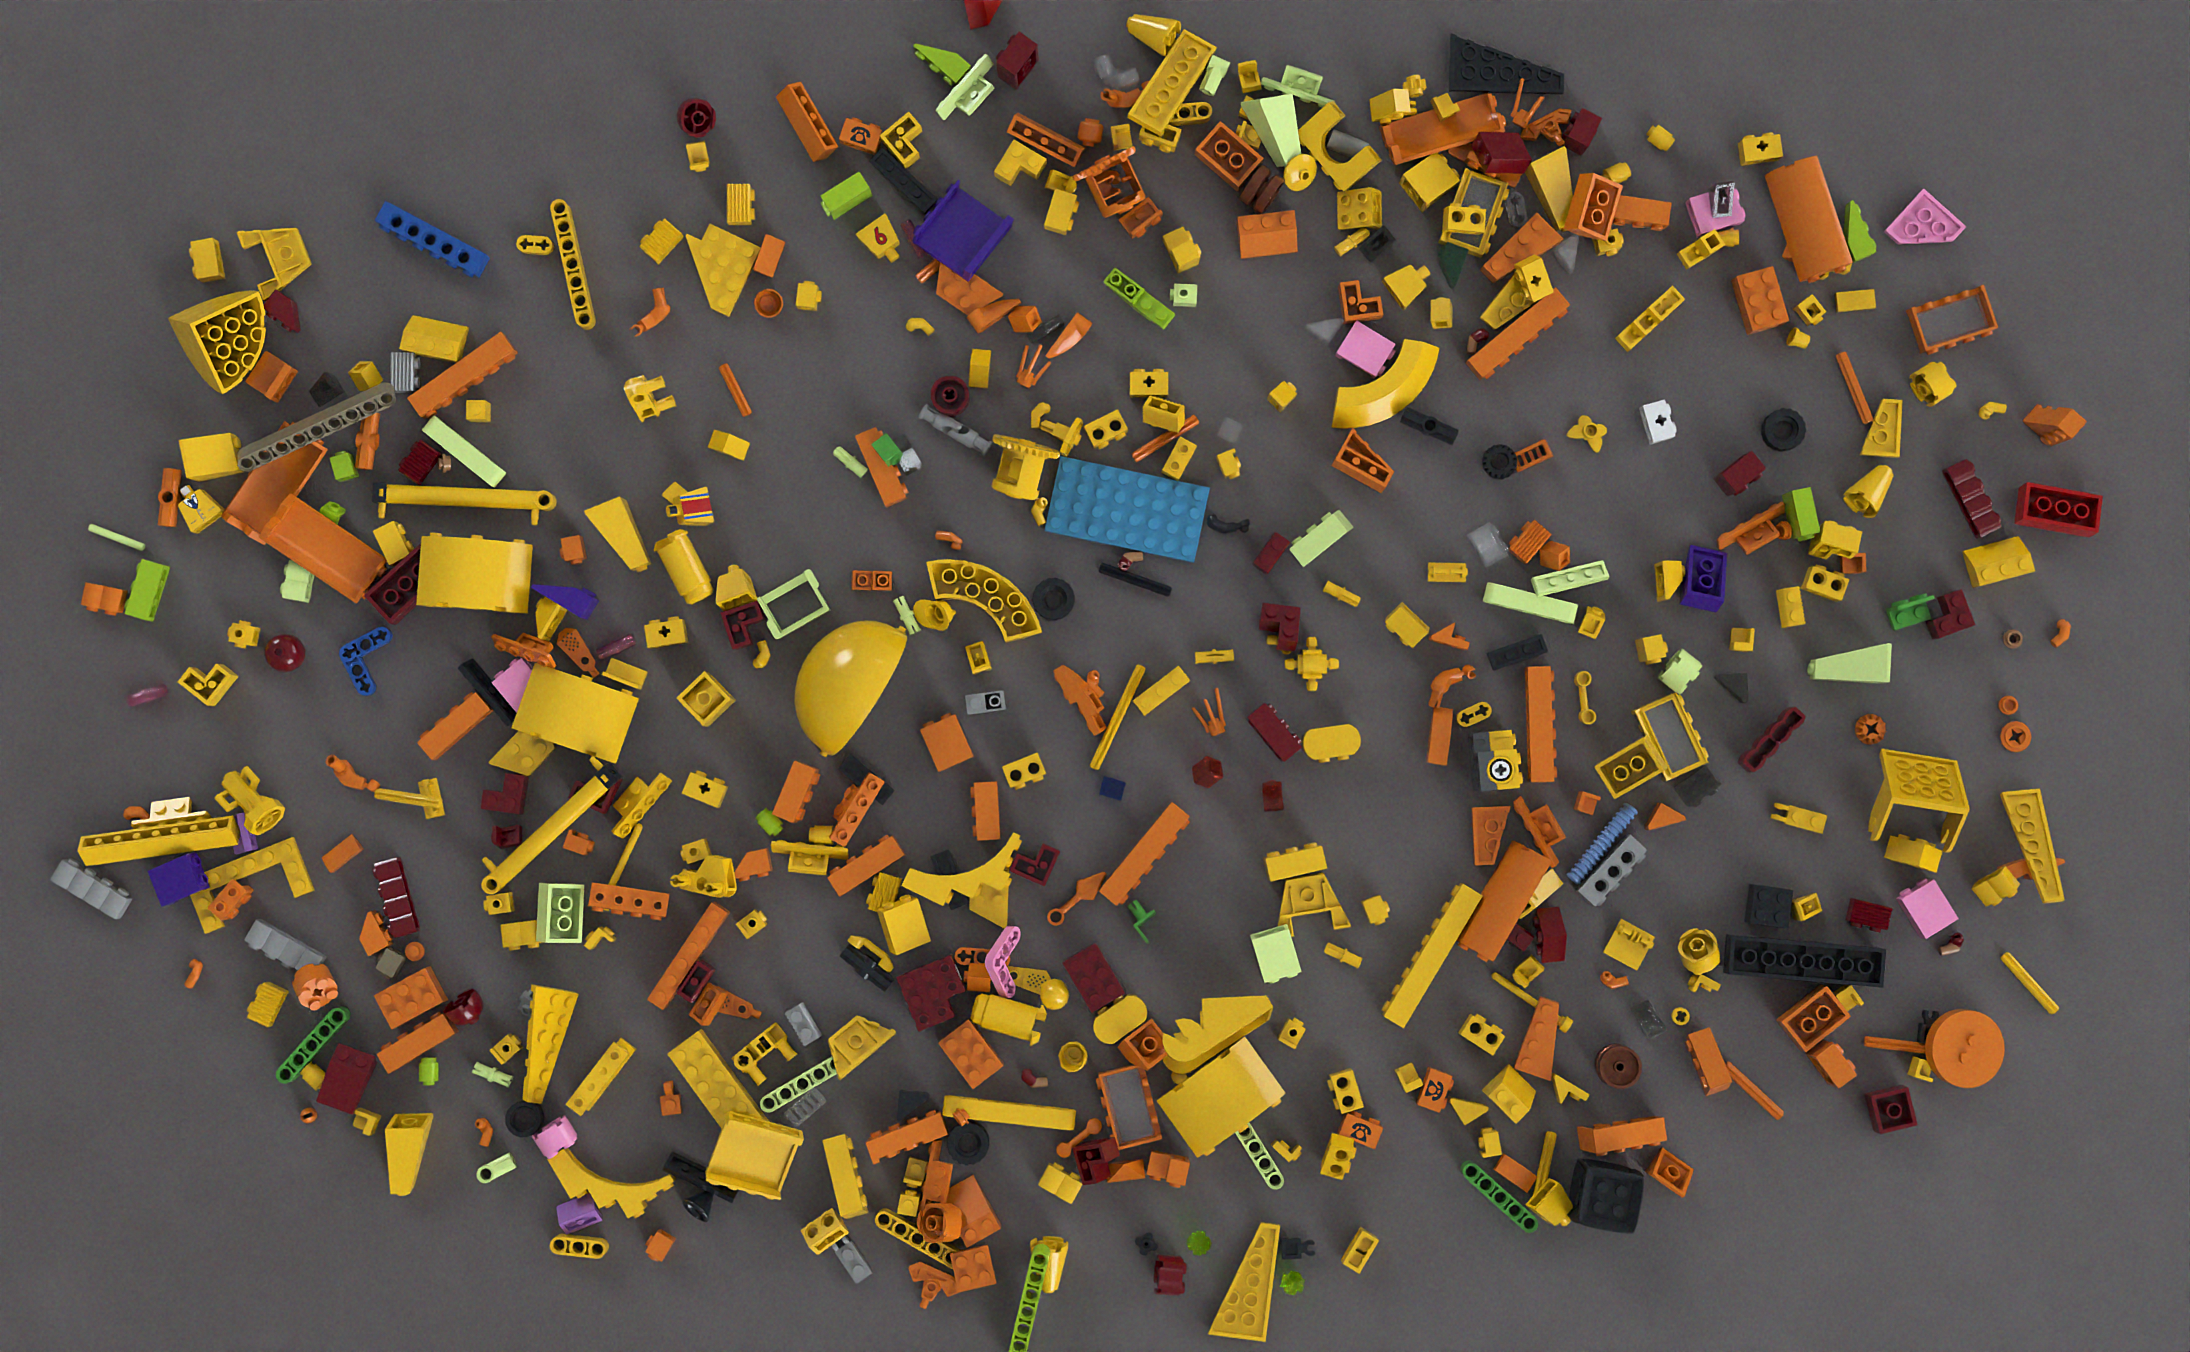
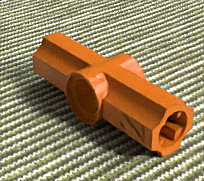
M375 413L361 420L360 431L357 432L355 440L357 447L355 468L373 470L375 450L378 449L380 441L378 434L380 413Z
M163 468L162 487L158 494L160 502L158 526L176 527L178 504L182 500L180 495L182 470ZM172 493L173 499L168 502L167 496Z

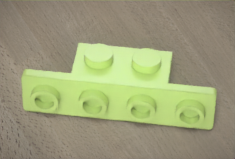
M984 54L976 62L975 66L964 75L959 84L951 90V93L939 103L936 112L941 119L945 120L956 107L970 116L993 91V85L983 78L994 65L987 54Z
M1290 65L1286 66L1281 82L1265 77L1261 81V84L1267 90L1274 91L1277 89L1282 91L1283 95L1293 94L1300 97V100L1310 103L1313 101L1322 108L1328 102H1335V100L1317 95L1323 76Z

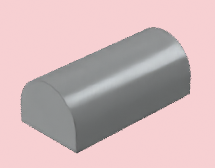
M1334 129L1326 148L1353 158L1365 146H1368L1369 143Z

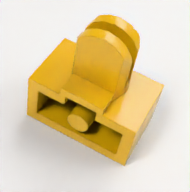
M1391 89L1369 99L1372 122H1380V125L1390 124L1391 120L1402 119L1403 116L1417 114V109L1413 108L1416 106V101H1409L1408 89Z

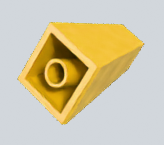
M1563 146L1530 163L1525 171L1534 192L1554 230L1557 232L1560 230L1562 232L1567 231L1564 229L1573 198L1567 150Z
M619 496L584 510L585 515L631 570L641 572L648 569L647 566L652 563L627 500Z
M433 1113L394 1114L385 1128L390 1194L405 1196L410 1194L414 1188L431 1128Z

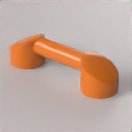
M1098 1118L1089 1119L1086 1129L1069 1142H1060L1056 1147L1058 1156L1062 1158L1069 1157L1073 1147L1077 1146L1089 1135L1098 1134L1102 1129L1101 1121Z

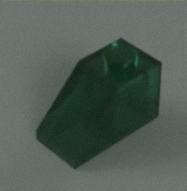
M1447 242L1444 247H1440L1437 255L1440 258L1438 264L1449 287L1454 289L1469 249Z

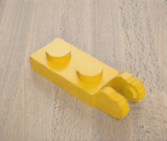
M1774 803L1773 807L1786 810L1787 812L1785 817L1771 814V819L1823 834L1827 815L1792 805L1787 806Z

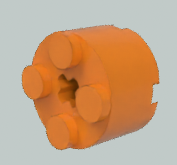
M324 964L305 965L294 975L295 979L292 981L293 989L300 1003L311 1010H318L338 995L336 982L329 968Z
M930 1203L925 1205V1208L919 1212L917 1218V1228L919 1233H922L924 1236L923 1239L928 1243L951 1242L958 1239L961 1235V1209L951 1203Z

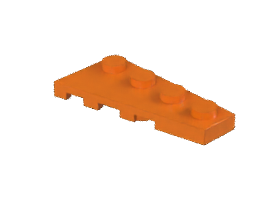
M1542 996L1539 997L1515 1061L1514 1069L1551 1081L1559 1002Z

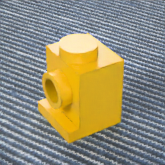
M1813 294L1793 308L1794 312H1797L1807 326L1818 324L1823 320L1822 315L1826 313ZM1807 310H1810L1812 312L1811 316L1809 315Z
M1235 448L1216 456L1224 479L1229 477L1231 480L1240 476V461L1237 456H1233L1236 452Z
M512 892L486 896L487 900L483 901L484 910L488 911L489 915L515 911ZM496 900L500 902V906L498 908L495 907L494 902Z
M755 909L737 922L736 926L746 939H749L768 925L766 922L767 917L761 910L758 912ZM750 920H754L756 922V925L754 927H751L749 925Z
M1295 1017L1293 1020L1288 1018L1277 1039L1296 1049L1306 1030L1303 1027L1304 1023ZM1291 1029L1296 1030L1295 1036L1289 1034Z
M510 1033L489 1051L503 1065L523 1048L521 1045L522 1041L517 1035ZM504 1045L509 1046L510 1049L508 1052H506V1050L504 1049Z
M1492 1127L1481 1128V1137H1478V1143L1483 1151H1479L1480 1156L1485 1158L1502 1155L1498 1131L1492 1129Z

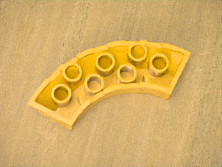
M1404 339L1395 363L1383 376L1369 384L1358 387H1338L1331 428L1350 429L1370 426L1386 420L1403 410L1418 396L1427 384L1434 370L1440 348L1422 341Z
M944 559L926 562L936 601L945 599L962 600L980 607L997 623L1005 643L1042 633L1039 620L1026 597L1013 583L999 573L983 565L964 560Z

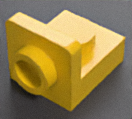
M1243 121L1242 126L1238 125L1235 134L1250 147L1259 149L1261 139L1254 127L1248 125L1247 121Z
M1587 606L1586 614L1578 628V632L1596 639L1605 622L1603 610L1595 606Z
M1702 974L1692 975L1688 981V989L1696 992L1700 983V987L1709 992L1712 989L1718 991L1721 986L1718 982Z
M1275 1139L1271 1143V1146L1288 1162L1291 1160L1295 1161L1302 1153L1300 1151L1302 1147L1299 1144L1289 1151L1291 1147L1283 1140L1279 1142Z
M909 1157L903 1182L907 1183L906 1186L912 1188L922 1186L925 1177V1167L928 1161Z

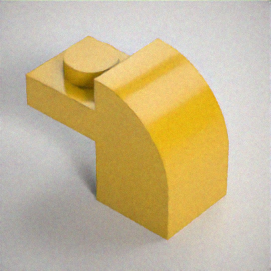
M1716 229L1679 251L1677 256L1687 270L1718 251L1725 243Z

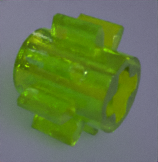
M1205 1231L1192 1232V1235L1188 1237L1187 1246L1189 1250H1193V1255L1201 1256L1206 1254V1251H1209L1211 1248V1239L1209 1236H1205Z
M1290 1270L1288 1275L1284 1273L1281 1278L1280 1287H1283L1285 1293L1294 1296L1297 1291L1302 1293L1305 1282L1302 1275Z

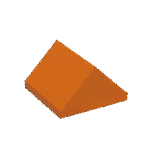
M1662 1147L1645 1172L1683 1198L1685 1197L1694 1169Z

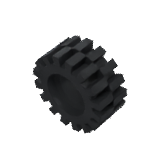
M1493 445L1483 455V468L1494 479L1502 480L1508 478L1517 468L1516 454L1507 445ZM1501 454L1507 458L1505 468L1496 469L1493 466L1492 460L1496 455Z

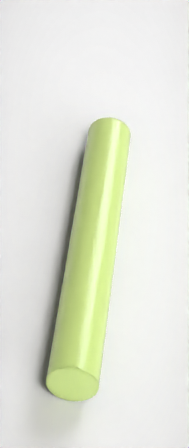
M94 524L89 525L88 531L140 551L145 549L144 543Z

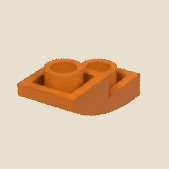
M853 570L851 590L891 591L892 571Z
M1504 1153L1493 1169L1526 1193H1528L1537 1179L1535 1174Z

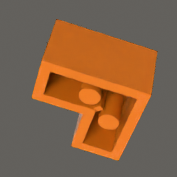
M1359 280L1339 283L1338 292L1343 324L1355 323L1356 320L1358 322L1378 320L1383 317L1381 296L1362 299Z
M1151 1149L1146 1175H1150V1179L1161 1181V1178H1164L1166 1182H1169V1186L1180 1188L1181 1185L1185 1186L1190 1165L1189 1157Z

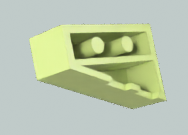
M1340 510L1333 514L1328 512L1321 518L1323 521L1318 526L1314 524L1306 530L1308 534L1305 537L1299 536L1291 542L1293 546L1289 550L1303 567L1354 528Z

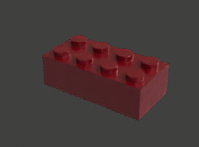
M421 543L364 595L389 624L396 625L417 606Z

